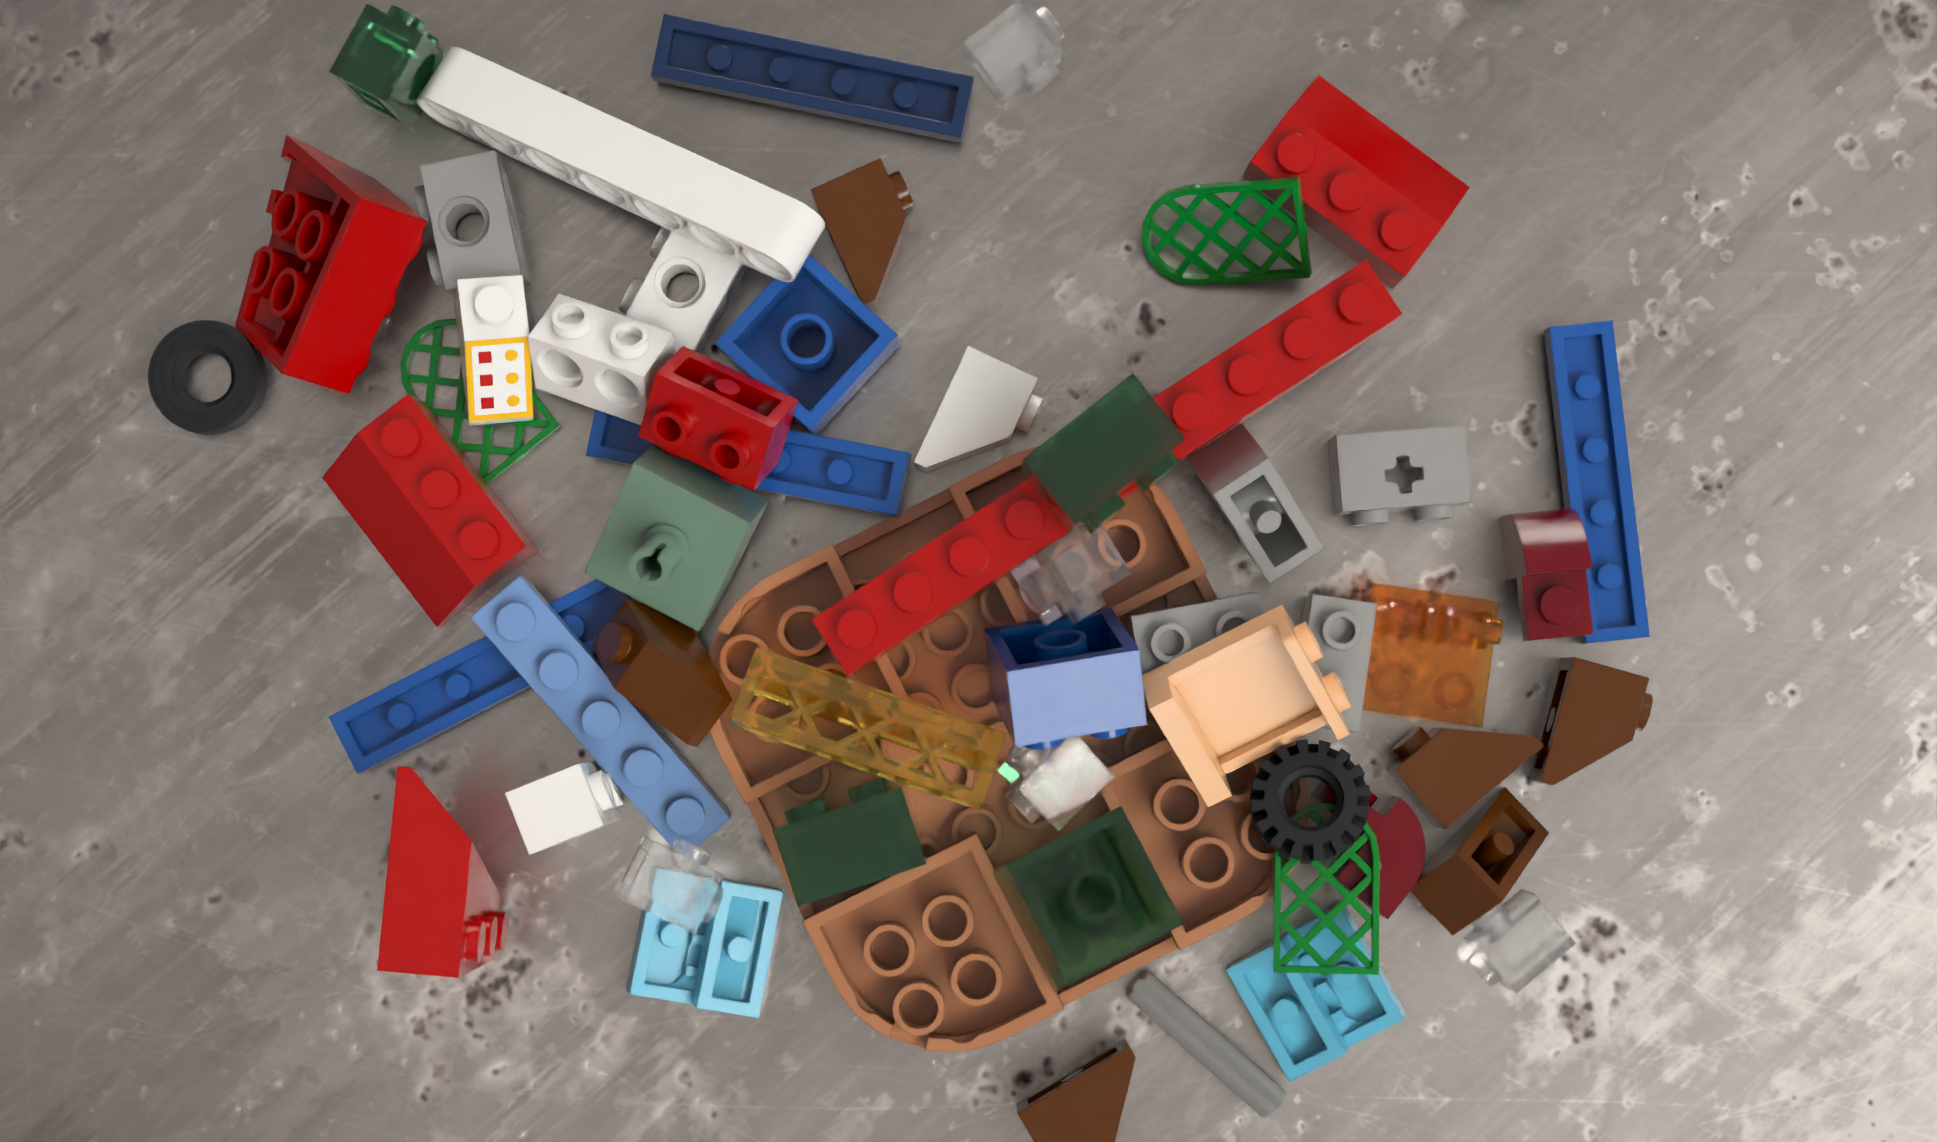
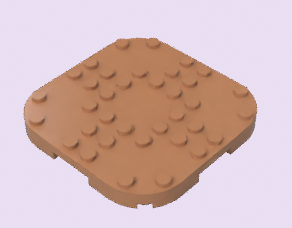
M1047 445L1020 451L900 512L899 517L892 516L834 546L832 544L775 572L753 586L733 605L718 627V632L710 649L709 657L732 698V702L711 728L710 734L744 804L748 805L804 919L802 922L834 986L850 1009L874 1030L888 1038L892 1037L906 1044L925 1048L927 1051H968L989 1046L1006 1039L1063 1010V1006L1176 949L1182 950L1255 912L1274 895L1272 860L1275 849L1272 846L1268 848L1261 840L1262 836L1258 829L1255 830L1251 820L1250 794L1254 777H1256L1259 771V766L1266 758L1270 759L1275 751L1226 774L1232 796L1208 807L1150 712L1145 692L1147 725L1130 727L1127 733L1115 738L1101 739L1091 735L1066 738L1061 745L1045 750H1034L1025 746L1015 747L993 702L985 628L1105 608H1112L1125 628L1123 616L1217 598L1206 576L1207 571L1179 515L1167 496L1153 481L853 676H848L811 620L1079 445ZM1291 742L1287 744L1286 747L1288 748L1294 746V743ZM1307 778L1293 782L1284 794V807L1289 817L1309 806ZM1305 815L1296 823L1308 827L1309 815ZM1282 857L1281 867L1288 861Z

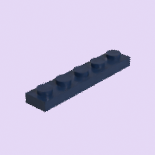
M668 14L663 16L651 72L653 80L661 83L957 143L962 142L974 84L973 76Z

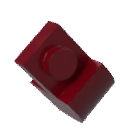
M1567 508L1508 514L1499 517L1506 580L1517 579L1523 641L1592 635L1593 627L1586 573L1587 569L1592 568L1586 533L1576 510Z
M1323 781L1310 794L1319 804H1336L1331 788ZM1370 791V811L1366 822L1376 835L1381 862L1379 915L1389 919L1412 890L1422 872L1426 852L1425 837L1418 817L1401 797L1391 795L1377 812L1372 808V805L1378 798ZM1368 839L1356 851V854L1372 869V854ZM1350 858L1332 874L1349 892L1366 876ZM1372 882L1357 896L1370 909Z

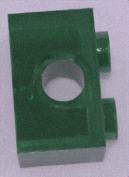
M367 3L329 72L358 101L414 130L424 112L416 100L440 64L443 56L436 49L439 40L424 30L426 24L394 5H391L388 12L385 13Z

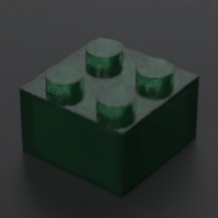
M1132 373L1025 457L1020 472L1069 534L1081 525L1086 528L1089 534H1092L1122 510L1121 508L1126 505L1119 496L1136 483L1144 493L1175 468L1174 466L1180 460L1174 452L1185 438Z
M884 776L848 789L849 802L829 808L826 797H821L784 811L787 823L773 829L798 907L927 864L929 855L905 783L891 787L888 777Z
M1122 806L1006 864L994 875L1054 992L1183 925L1176 908Z

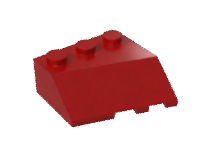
M286 135L281 157L291 160L283 192L271 190L266 213L272 214V235L269 246H262L254 253L235 327L245 335L281 374L349 394L357 375L361 374L368 365L371 355V344L383 318H386L391 313L395 305L396 289L409 261L413 260L420 250L423 239L422 232L427 221L375 178L296 138Z
M397 766L377 971L460 978L494 960L495 950H504L508 935V912L499 911L501 895L470 838L411 767Z

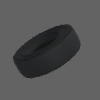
M199 320L175 328L160 341L149 363L148 385L157 408L171 423L196 434L217 435L242 426L257 412L266 393L267 369L261 352L240 330L220 321ZM202 354H218L226 360L231 369L230 386L227 392L217 400L211 402L198 401L189 394L185 386L186 369L193 359Z

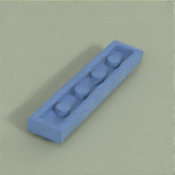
M523 573L471 616V619L607 774L610 773L612 780L681 859L686 857L731 819L729 810L643 711L613 688L601 663Z

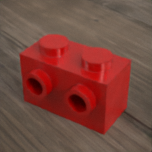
M682 346L655 373L638 437L659 446L665 453L671 456L685 458L717 473L721 479L728 483L742 485L754 491L779 463L798 399Z

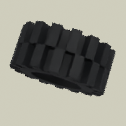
M1308 739L1297 740L1294 746L1288 748L1286 745H1283L1275 750L1274 755L1270 759L1266 758L1259 766L1256 777H1254L1250 794L1251 820L1255 830L1258 829L1263 843L1268 848L1272 846L1279 852L1278 856L1289 860L1291 857L1300 860V864H1312V861L1322 860L1323 863L1333 860L1337 854L1345 853L1353 846L1368 819L1371 794L1369 785H1366L1364 781L1365 773L1359 764L1356 766L1350 760L1351 755L1341 748L1340 751H1336L1330 748V742L1319 740V744H1308ZM1302 778L1319 779L1326 783L1334 794L1335 811L1331 818L1321 825L1314 827L1302 826L1294 822L1285 810L1283 798L1287 788L1293 782Z

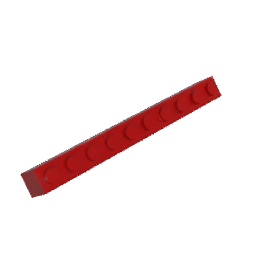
M1364 260L811 619L845 673L848 676H853L1390 327L1402 315V312L1368 261Z

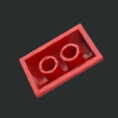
M1320 75L1315 78L1288 110L1250 160L1242 176L1247 181L1300 177L1306 224L1360 264L1367 260L1378 278L1392 289L1408 274L1470 188ZM1285 188L1261 191L1275 201ZM1292 193L1282 204V207L1296 216Z
M407 394L360 430L322 477L438 628L539 551L425 401L413 395Z

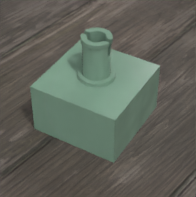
M652 444L633 463L584 573L700 631L719 606L769 500L741 485L728 483L721 479L717 473L685 458L671 456L665 453L659 446Z

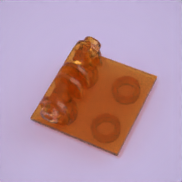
M1373 583L1370 603H1377L1362 710L1482 727L1494 644H1500L1503 633V620L1497 619L1500 601Z

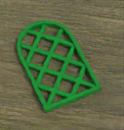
M1300 177L1192 184L1171 189L1153 202L1142 224V244L1149 261L1161 274L1178 283L1210 285L1310 278L1312 274ZM1285 188L1274 202L1258 191ZM1240 192L1230 206L1215 195V193ZM1292 193L1296 220L1280 208ZM1197 195L1187 208H1184L1174 200L1182 196ZM1248 195L1267 209L1255 225L1236 211ZM1204 199L1223 212L1211 228L1192 214ZM1163 204L1180 216L1168 231L1152 219L1156 210ZM1273 215L1292 229L1280 244L1261 231ZM1229 218L1248 232L1236 247L1217 234ZM1186 221L1204 235L1193 250L1174 237ZM1151 231L1161 238L1155 247L1150 236ZM1297 236L1299 239L1301 262L1286 250ZM1254 237L1272 251L1271 255L1260 267L1242 253ZM1210 241L1229 254L1217 270L1198 256ZM1167 243L1186 257L1177 269L1167 265L1158 255ZM1279 257L1294 268L1268 270ZM1235 260L1249 270L1247 272L1225 273ZM1193 263L1206 274L1199 275L1184 272Z
M456 318L436 320L420 328L406 344L400 362L401 381L407 394L417 398L418 396L410 382L427 384L425 403L435 416L454 418L452 438L461 450L482 452L479 473L485 482L490 484L517 461L522 460L527 453L559 429L561 425L532 390L533 403L547 420L533 419L529 421L505 422V424L516 425L513 448L491 446L494 424H485L482 445L460 442L463 419H468L467 412L464 411L465 392L462 367L460 366L459 379L437 377L440 354L460 356L459 348L441 346L443 327L456 326ZM433 332L432 345L418 344L425 335ZM413 351L431 353L428 376L409 374V363ZM436 385L458 387L455 410L433 408ZM524 426L545 428L522 446ZM490 453L511 455L488 474Z
M1322 803L1306 806L1290 818L1296 822L1308 814L1317 825H1321L1325 821L1316 811L1326 809L1335 811L1336 804ZM1367 822L1363 828L1364 833L1353 843V846L1345 853H1342L1327 869L1318 860L1312 861L1311 865L1321 875L1304 891L1287 875L1300 860L1290 858L1281 867V857L1278 856L1279 852L1277 850L1274 851V858L1272 860V867L1274 869L1273 972L1320 973L1325 976L1330 974L1379 975V889L1381 862L1376 835ZM1368 839L1372 854V869L1356 854V851ZM1349 858L1366 874L1350 892L1332 875ZM1281 880L1297 895V898L1282 913ZM1326 880L1343 897L1327 914L1309 898ZM1372 882L1370 914L1355 898ZM1303 903L1320 919L1304 937L1286 920ZM1348 904L1366 920L1349 938L1332 921ZM1282 926L1297 943L1280 959ZM1327 926L1343 944L1325 961L1309 942ZM1370 929L1371 961L1355 945ZM1304 949L1319 966L1287 964ZM1350 950L1365 967L1333 965Z

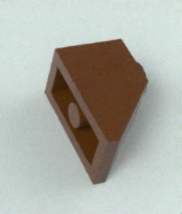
M881 158L810 189L816 207L825 222V227L858 299L872 312L877 310L908 230V220L904 210L914 205L899 170L888 175Z
M626 599L610 622L604 626L598 639L592 645L613 688L687 745L698 747L732 702L728 690L695 630L644 603Z
M1576 657L1560 658L1539 736V741L1544 747L1534 755L1528 780L1539 784L1555 785L1633 741L1635 730L1642 731L1645 728L1651 713L1653 697L1652 694L1646 693L1649 678Z
M1419 726L1392 748L1391 751L1397 759L1385 769L1434 827L1447 829L1544 747V745L1536 736L1434 727L1426 733Z
M1504 787L1431 856L1410 892L1453 936L1503 902L1549 832Z
M1126 1038L1016 1103L1017 1114L1034 1142H1115L1136 1059Z

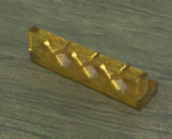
M758 647L755 649L729 718V724L979 811L982 808L1007 734ZM754 695L795 709L776 719H770L748 711ZM814 715L858 730V732L838 741L822 737L811 716ZM801 721L805 730L790 725ZM874 737L919 751L921 754L901 763L883 757ZM864 742L868 752L854 748V746ZM939 758L979 772L974 789L947 780L937 759ZM927 764L931 774L916 768Z

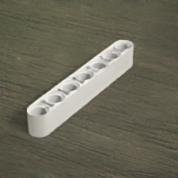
M451 46L416 100L419 107L427 115L451 130L783 282L790 283L794 281L825 228L824 220L813 209L786 194L459 47Z

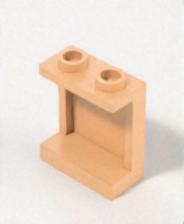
M1283 604L1142 675L1143 688L1149 710L1208 807L1232 796L1226 774L1275 751L1279 747L1287 745L1328 724L1337 740L1350 735L1342 712L1351 708L1352 705L1335 672L1325 676L1322 675L1315 661L1323 658L1324 655L1312 630L1306 621L1295 626Z

